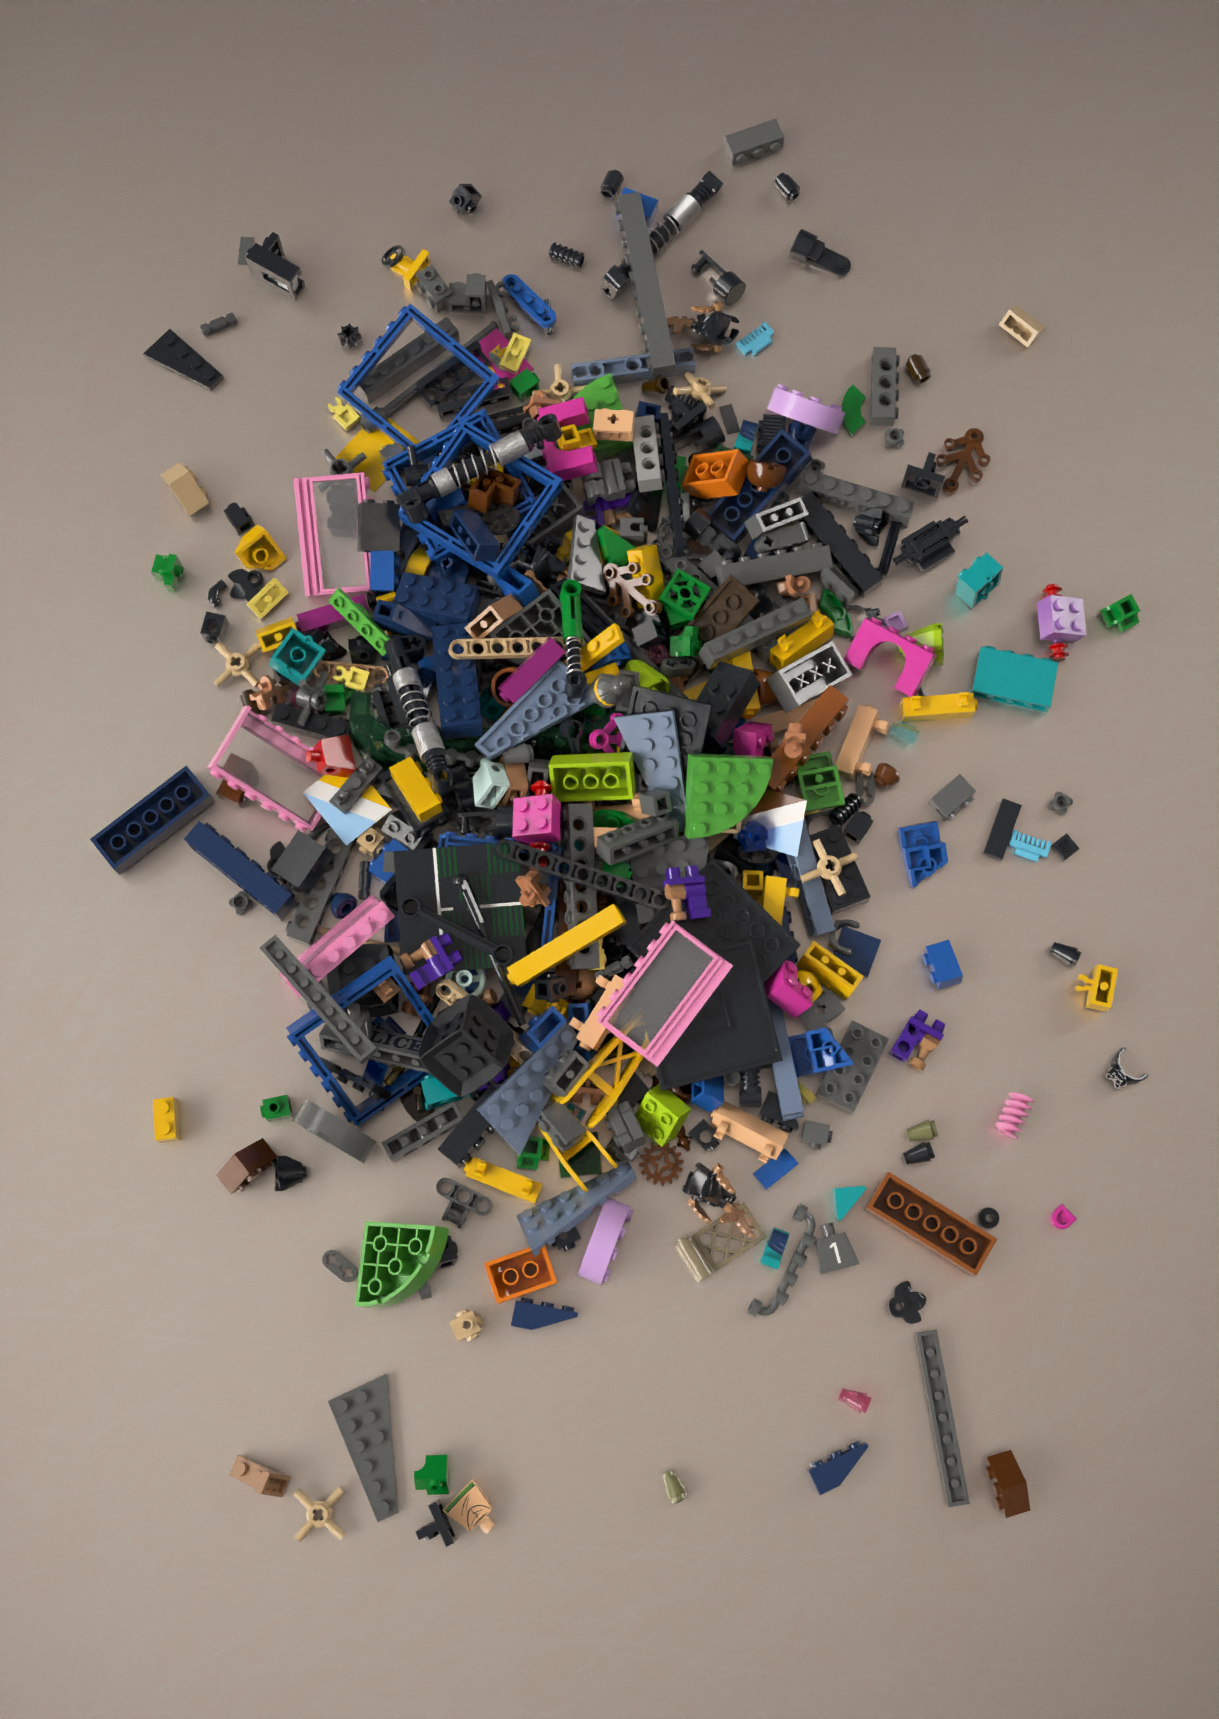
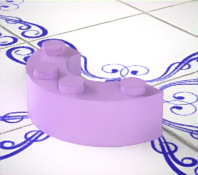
M780 384L774 387L767 407L768 410L838 434L846 413L841 411V406L831 403L829 407L821 404V399L813 396L810 399L804 398V393L793 390L792 393L788 392L789 387Z
M607 1197V1202L603 1205L578 1272L579 1277L600 1285L602 1281L607 1282L611 1270L607 1268L610 1260L614 1261L618 1249L615 1248L617 1240L622 1241L626 1231L622 1227L625 1221H630L633 1210H630L631 1206Z

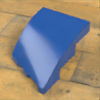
M938 821L897 828L908 879L911 887H916L926 877L935 873V870L948 863L946 843L940 841Z
M827 1028L806 1031L804 1034L788 1037L797 1078L854 1065L853 1061Z

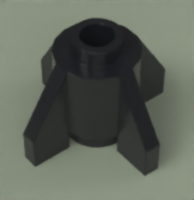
M874 507L859 513L854 518L853 526L855 531L870 545L878 546L879 536L877 535L888 524L887 520L881 519L884 508Z
M317 628L312 633L313 642L326 650L321 661H331L340 658L347 652L343 646L338 645L337 641L332 638L328 631L324 633Z
M278 1156V1159L273 1162L276 1180L275 1191H284L297 1183H302L303 1179H306V1166H303L302 1162L288 1156Z

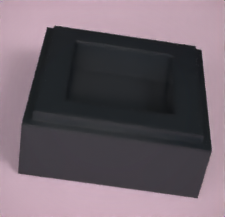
M1067 833L1051 845L1053 851L1063 862L1080 849Z

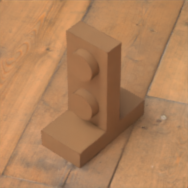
M241 1455L237 1456L229 1475L255 1488L254 1491L260 1494L283 1497L291 1478L284 1473L275 1472Z

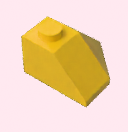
M258 524L243 535L234 552L242 564L250 569L258 568L273 571L287 559L266 529Z

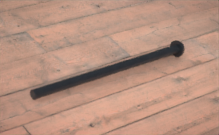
M465 874L455 875L453 885H458L479 935L490 940L483 924L486 920L468 881V877ZM488 954L519 1027L525 1025V1018L502 965L497 964L492 956Z

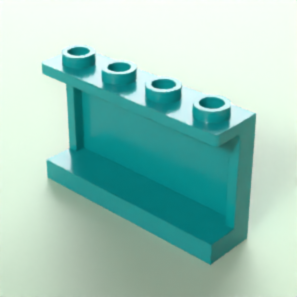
M981 646L977 655L978 661L975 677L970 691L975 698L1042 712L1049 710L1059 662H1054L1050 658H1034L1031 654H1015L1012 650L1001 651L996 650L992 646Z

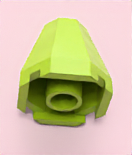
M934 623L906 634L917 640L916 643L920 646L926 644L934 649L933 652L937 654V657L932 665H944L942 623Z
M631 660L625 665L624 671L639 672V686L669 693L670 685L667 678L643 661Z

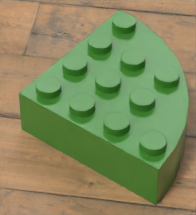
M611 373L594 380L573 398H584L590 419L589 424L576 427L577 431L591 428L593 432L595 409H623ZM596 440L597 447L593 449L596 461L618 455V452L621 451L622 453L627 452L631 448L634 450L633 441Z
M688 754L683 835L688 839L715 835L733 827L744 819L758 804L764 794L771 777L774 759L769 756Z
M365 1221L355 1307L384 1308L398 1304L418 1291L431 1277L440 1262L446 1246L449 1228Z

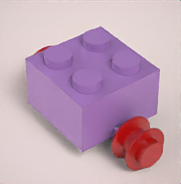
M1049 584L1042 590L1047 596L1037 602L1040 640L1054 641L1048 647L1049 650L1053 651L1049 657L1054 659V661H1063L1069 656V653L1065 652V649L1068 648L1066 643H1074L1087 636L1083 599L1060 595L1059 592L1062 591V587L1058 586V584Z

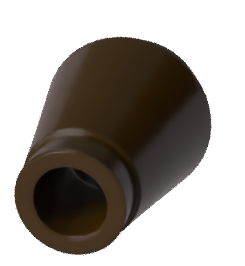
M658 375L644 382L641 388L645 394H664L669 390L670 382L666 376Z

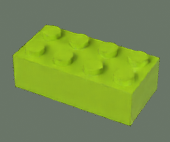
M633 752L553 755L548 764L552 794L560 802L633 799L637 790Z

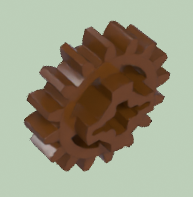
M653 1142L650 1143L651 1149L649 1150L645 1147L646 1155H640V1158L644 1160V1162L639 1163L640 1167H644L641 1174L648 1175L646 1181L653 1179V1185H656L657 1181H660L661 1186H664L665 1181L672 1184V1177L675 1179L679 1178L676 1172L683 1171L679 1165L683 1164L684 1160L678 1159L682 1153L675 1152L676 1145L670 1148L669 1143L663 1147L659 1144L655 1146ZM656 1150H662L661 1154L657 1156L650 1155ZM669 1152L673 1155L675 1163L670 1162L668 1158ZM664 1154V1163L667 1166H663L660 1172H658V1164L655 1162L656 1160L660 1161ZM647 1163L653 1166L655 1170L654 1175L649 1171ZM667 1170L673 1171L670 1175L661 1177L663 1172Z

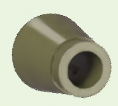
M928 1119L907 1129L910 1141L934 1139L933 1137L938 1136L934 1120L929 1121Z
M670 1470L662 1475L668 1500H671L673 1505L688 1498L686 1493L688 1490L674 1470Z

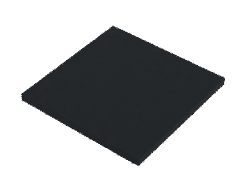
M752 939L711 949L733 966L659 1066L656 1067L661 1091L783 1061ZM704 951L650 964L636 982L635 987L649 1043H651L713 960Z

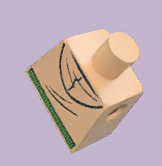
M474 1479L443 1509L447 1515L470 1532L478 1525L487 1534L496 1525L487 1516L493 1507Z

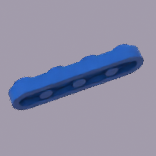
M509 274L502 279L505 283L503 290H507L508 296L539 326L548 329L556 324L555 312L517 275Z

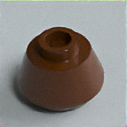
M888 763L878 764L874 777L875 783L879 787L889 788L899 783L900 774L893 766Z

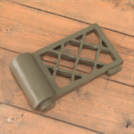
M737 1201L735 1204H739L738 1209H744L747 1211V1217L753 1219L754 1229L760 1235L755 1241L746 1239L745 1234H743V1238L731 1235L733 1224H736V1221L730 1222L727 1220V1223H731L728 1235L717 1232L720 1218L694 1235L688 1237L686 1234L676 1241L678 1245L675 1248L697 1283L767 1238L745 1202L740 1204ZM703 1233L713 1234L711 1246L703 1244L699 1236ZM716 1235L728 1238L726 1249L714 1247ZM730 1239L742 1241L741 1249L738 1252L728 1250ZM713 1250L725 1252L723 1261L718 1265L712 1259ZM728 1253L733 1254L732 1256L727 1258Z

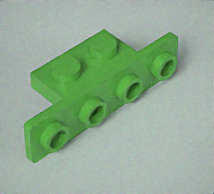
M341 588L336 589L329 599V603L382 656L386 655L384 644L387 640L391 639L385 633L386 630H382L373 621L372 615L359 602L356 604Z

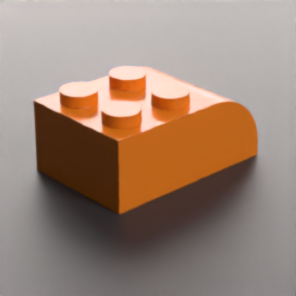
M739 449L693 455L680 487L688 494L703 499L739 495L747 475L748 460Z
M545 1245L539 1249L540 1253L536 1257H534L531 1248L528 1247L484 1263L497 1304L558 1284Z

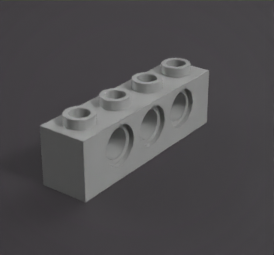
M654 415L635 417L633 443L639 492L661 490L662 481H665L664 469L660 470V466L664 465L663 456L658 454V450L662 449L661 439L656 436V434H660L659 422L655 423Z

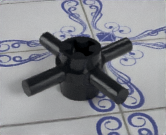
M407 446L410 466L404 467L406 485L414 487L421 483L422 475L429 470L427 464H417L415 446Z

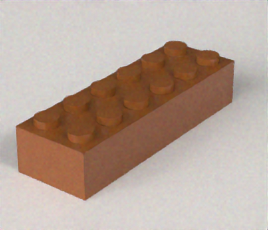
M829 685L799 721L802 724L801 733L806 734L801 755L796 759L787 757L784 752L785 748H782L781 743L770 756L774 760L771 777L766 789L782 793L787 780L791 782L797 775L799 766L803 767L808 762L811 751L816 752L821 746L823 736L828 737L833 731L836 721L840 722L846 715V711L849 708L847 706L849 699L833 686Z
M890 1172L884 1174L864 1208L971 1276L978 1274L997 1241V1238Z

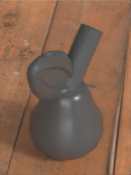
M542 913L538 914L534 923V929L529 931L525 939L527 955L541 948L542 926L544 923V914Z

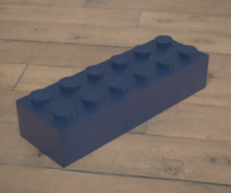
M783 429L776 434L755 458V460H760V462H771L787 467L782 483L776 488H768V492L756 490L757 486L751 484L746 475L739 495L721 497L707 513L714 519L713 524L737 545L748 533L744 522L753 515L768 510L812 460L811 452Z
M469 623L432 626L443 740L483 736L475 659H454L448 652L452 641L456 639H473L465 629ZM454 645L452 647L456 654H461L464 651L461 645Z
M186 765L90 840L110 866L120 875L215 800Z
M199 821L184 838L191 849L279 920L283 921L296 906L297 902L294 899L296 895L292 893L293 891L285 884L280 886V882L277 881L274 875L270 872L265 874V870L261 868L262 866L254 859L249 861L250 858L246 856L247 854L239 847L234 849L235 846L231 844V841L224 835L220 836L209 823L204 825Z

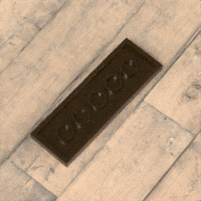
M730 574L687 626L699 627L698 640H700L702 648L704 643L738 628L759 604L760 600L736 577ZM670 647L655 662L659 668L663 659L673 658L670 656ZM699 652L698 657H689L695 661L696 666L693 673L688 675V680L684 681L685 688L705 666Z

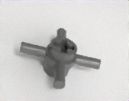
M328 449L322 452V455L331 464L330 475H341L338 472L340 469L343 471L342 474L354 473L353 468L367 458L361 452L350 462H347L342 458L336 459ZM353 479L322 482L317 486L322 493L335 482L341 485L347 484L348 486H355L358 496L357 484Z
M322 672L315 687H309L304 679L298 682L300 688L296 694V703L298 706L304 707L297 721L299 725H305L311 711H317L318 714L325 712L324 707L327 695L322 689L329 677L328 674Z

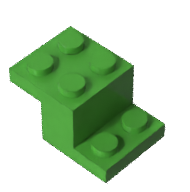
M830 751L811 754L808 762L803 767L799 766L797 775L794 777L798 796H802V799L807 800L805 813L845 805L837 765L833 766Z

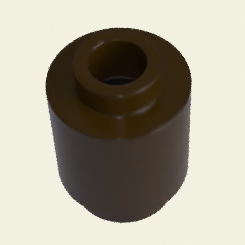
M914 354L907 359L906 367L914 381L921 384L931 378V370L922 355Z
M252 689L243 691L242 695L239 696L241 707L250 706L252 707V712L262 715L263 710H259L256 700H250L249 695L256 691Z

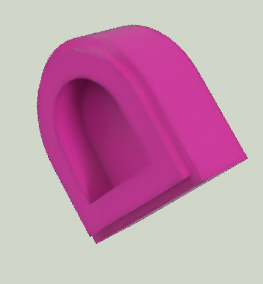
M1060 1204L1051 1214L1052 1225L1061 1230L1070 1227L1077 1220L1063 1204Z

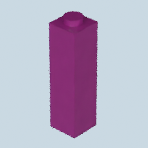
M364 594L351 598L356 604L359 602L370 613ZM331 604L296 614L298 621L295 622L297 630L305 636L309 635L312 637V633L317 628L325 633L326 631L351 625Z
M548 637L498 687L500 690L499 696L506 703L509 701L515 703L565 651L553 638Z

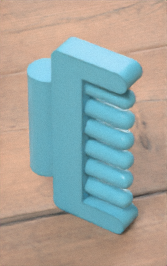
M762 322V326H759L758 329L756 328L755 332L752 331L751 334L747 335L748 337H744V340L737 341L736 346L744 355H748L750 352L756 355L773 343L771 337L774 335V331L766 322Z
M1013 830L1008 846L1015 848V855L1037 862L1039 857L1046 858L1048 856L1051 841L1047 843L1045 840L1041 842V839L1036 841V837H1033L1031 840L1030 835H1022L1021 832L1017 835V830Z

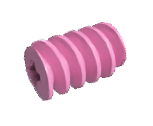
M1011 1092L1009 1097L1012 1100H1006L1005 1103L1008 1107H1003L1002 1112L1004 1114L998 1117L1001 1122H996L995 1126L1006 1136L1018 1139L1014 1132L1022 1131L1018 1127V1124L1025 1125L1021 1117L1029 1116L1024 1110H1032L1028 1102L1035 1103V1101L1026 1095Z

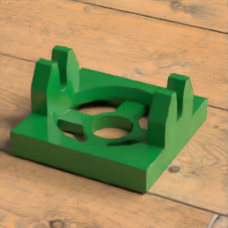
M677 568L658 601L692 621L702 608L712 587ZM679 582H688L687 586L679 587L676 585ZM693 586L699 591V597L693 595ZM687 589L690 591L691 596L683 598L680 595V591ZM672 590L677 593L679 598L676 603L672 601L670 596ZM689 600L696 604L690 608L681 607L683 602Z

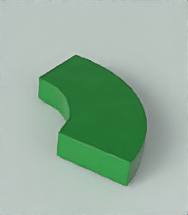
M854 385L847 390L841 406V411L846 412L842 422L851 436L866 423L861 414V405L865 401L866 396Z
M824 589L821 592L818 608L824 611L834 623V633L850 638L853 631L850 613H847L842 605L843 602L839 601L832 592Z
M607 809L593 812V827L618 829L638 821L633 816L618 810Z

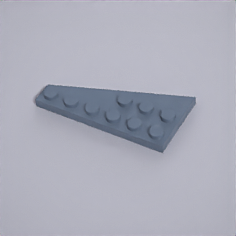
M557 660L474 744L475 747L489 760L594 704L595 702L589 697L590 686L586 683L582 697L578 699L568 697L564 692L567 667Z
M668 710L614 717L630 752H633V759L648 789L656 788L669 791L672 811L668 812V814L679 822V832H684L686 787L675 711Z
M566 1022L541 1049L533 1052L477 1108L480 1114L519 1155L552 1093L541 1083L545 1078L544 1074L548 1069L555 1066L558 1062L557 1058L562 1052L567 1050L573 1051L578 1041L576 1039L577 1034Z
M630 1163L620 1164L616 1169L614 1168L599 1174L587 1182H583L589 1190L587 1193L578 1185L516 1215L534 1257L540 1253L539 1249L544 1245L548 1244L550 1246L556 1241L555 1237L561 1232H568L592 1214L591 1210L595 1206L605 1204L607 1202L606 1198L612 1193H619L635 1181L637 1177Z

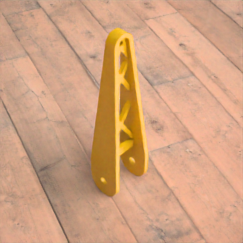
M641 1009L619 1030L625 1036L634 1027L645 1024L644 1020L640 1021L643 1018ZM647 1031L645 1033V1039L640 1045V1047L644 1050L650 1044ZM615 1035L588 1062L590 1064L589 1068L566 1097H558L560 1104L566 1103L587 1078L606 1094L588 1117L585 1123L588 1128L594 1127L606 1115L643 1059V1056L636 1051L622 1055L623 1041ZM617 1046L616 1058L603 1061ZM631 1058L620 1073L621 1060ZM616 1062L614 1083L610 1086L594 1070Z
M512 1056L508 1060L511 1061V1070L507 1071L508 1077L513 1073V1067L518 1068L521 1065ZM551 1093L550 1097L554 1100V1103L558 1102V1098ZM580 1121L579 1123L586 1130L583 1140L564 1153L555 1147L548 1134L541 1130L563 1166L585 1193L589 1191L567 1161L590 1142H593L615 1169L618 1167L603 1146Z

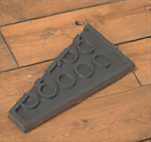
M387 1374L328 1401L377 1522L398 1513Z

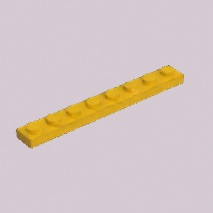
M612 624L581 648L580 656H582L580 663L582 664L581 670L583 672L625 641L617 624ZM564 660L562 663L568 667L566 660ZM506 707L497 719L499 720L510 707Z

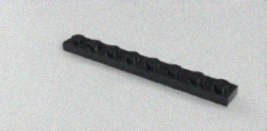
M660 413L659 431L674 557L680 558L683 557L684 550H687V539L683 538L685 522L681 521V515H683V505L679 504L681 489L677 487L676 483L679 481L678 470H675L674 466L677 464V456L672 450L675 447L674 437H671L670 433L673 431L672 420H669L668 413Z

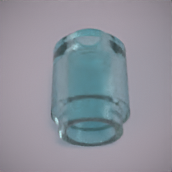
M901 720L898 723L893 722L889 731L892 734V739L913 746L920 732L916 730V727Z

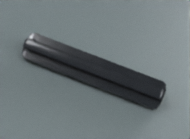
M892 521L878 567L883 576L887 575L901 529L900 522Z

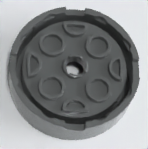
M307 1099L304 1100L292 1120L362 1163H365L377 1143L368 1135Z

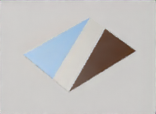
M766 789L758 804L742 819L740 834L734 833L733 838L798 857L807 800Z

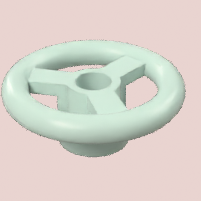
M475 969L479 974L476 976H472L468 970L449 971L445 976V979L451 980L452 974L455 972L457 974L456 981L464 991L472 983L480 982L478 988L471 993L477 997L482 993L486 984V976L483 969ZM463 977L469 978L466 983L461 982ZM446 986L447 991L451 993V989Z

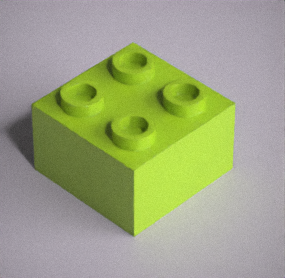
M658 1084L646 1093L635 1116L642 1130L663 1147L676 1138L692 1109L669 1089L661 1091L660 1084Z

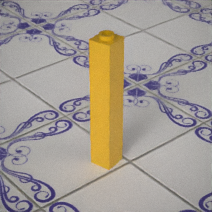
M612 904L507 967L509 972L507 977L513 985L516 984V986L521 987L625 925L627 922L617 905Z

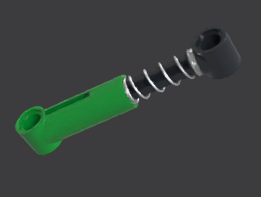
M569 579L563 582L559 597L562 611L563 643L568 650L566 652V657L568 658L566 664L568 667L564 692L568 697L578 699L584 694L587 678L581 670L582 664L580 660L582 656H580L581 648H579V645L583 642L581 585L578 581Z

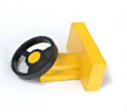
M401 245L393 246L386 251L381 262L386 268H391V270L404 276V286L412 290L417 283L416 273L428 267L431 262L430 253L422 249L414 261L404 255L405 250Z

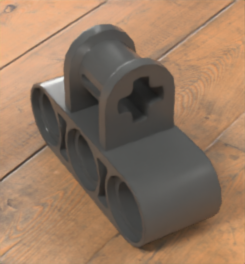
M441 1178L437 1182V1192L442 1197L450 1200L442 1216L443 1221L448 1220L461 1229L470 1211L481 1216H487L492 1212L493 1203L488 1197L450 1178ZM445 1182L451 1183L452 1186L448 1193H442L441 1185ZM467 1191L470 1193V1199L463 1203L459 1200V1195L461 1192ZM482 1200L489 1203L488 1209L484 1212L479 1211L477 1207L478 1203Z

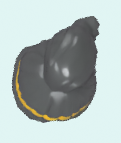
M602 673L589 687V697L603 708L613 707L618 704L623 695L628 691L633 679L623 674L614 676Z

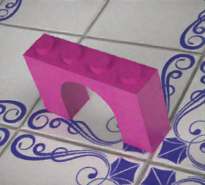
M583 397L540 408V417H537L538 422L546 414H555L560 427L572 424L578 427L590 423L588 407ZM543 440L542 445L544 444L545 449H542L544 460L547 461V465L544 468L560 477L563 481L598 472L596 455L591 445L571 451H562L556 448L557 441L547 442Z
M875 617L871 619L865 618L844 657V661L858 669H865L874 650L880 644L888 641L893 642L903 650L906 660L904 670L894 688L910 697L916 696L937 657V654L933 652L934 649L926 644L920 646L916 643L917 640L909 635L904 637L898 634L899 630L892 626L887 628L881 625L882 621Z

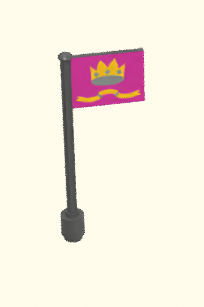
M491 321V324L462 346L465 348L477 340L481 345L483 354L491 362L488 368L500 378L507 377L508 383L526 368L530 372L534 370L525 358L517 375L499 368L509 341L499 331V326L495 321ZM451 354L449 357H447L445 360H443L440 364H438L436 367H434V368H433L431 371H429L427 374H429V373L432 372L434 369H436L437 367H439L440 365H442L444 362H446L447 360H449V359H450L451 357H453L454 355ZM478 356L477 359L484 363V361ZM416 382L385 407L379 408L376 406L372 410L388 422L387 417L389 414L417 393ZM505 383L497 384L493 390L504 388ZM362 417L360 425L368 434L378 430L367 419Z

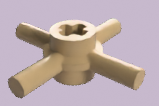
M555 364V382L550 386V389L542 391L545 392L547 397L561 400L562 403L568 401L572 394H578L587 385L571 387L563 380L561 364ZM538 390L532 391V395H535Z
M687 371L684 377L690 383L689 387H675L673 390L674 395H690V399L694 397V402L696 399L699 402L703 401L710 410H713L716 404L710 398V395L725 393L726 386H710L711 383L707 379L695 378L690 371Z
M221 642L215 645V648L227 659L226 670L213 681L218 687L232 675H243L254 687L260 684V681L248 670L250 666L249 659L261 649L257 642L244 654H232Z
M820 839L813 841L812 843L820 860L817 864V869L800 876L802 882L805 883L821 876L832 881L838 896L846 894L838 875L841 872L842 866L858 860L856 852L837 859L834 856L827 855ZM828 864V867H829V866H832L833 869H832V870H830V868L827 869V868H826V865Z
M340 1486L336 1488L326 1501L313 1502L300 1488L293 1494L307 1508L306 1516L308 1521L294 1536L297 1541L301 1542L313 1527L321 1528L326 1526L339 1540L346 1534L332 1520L333 1512L331 1507L345 1492ZM316 1509L324 1511L322 1513L323 1519L315 1517L317 1515Z

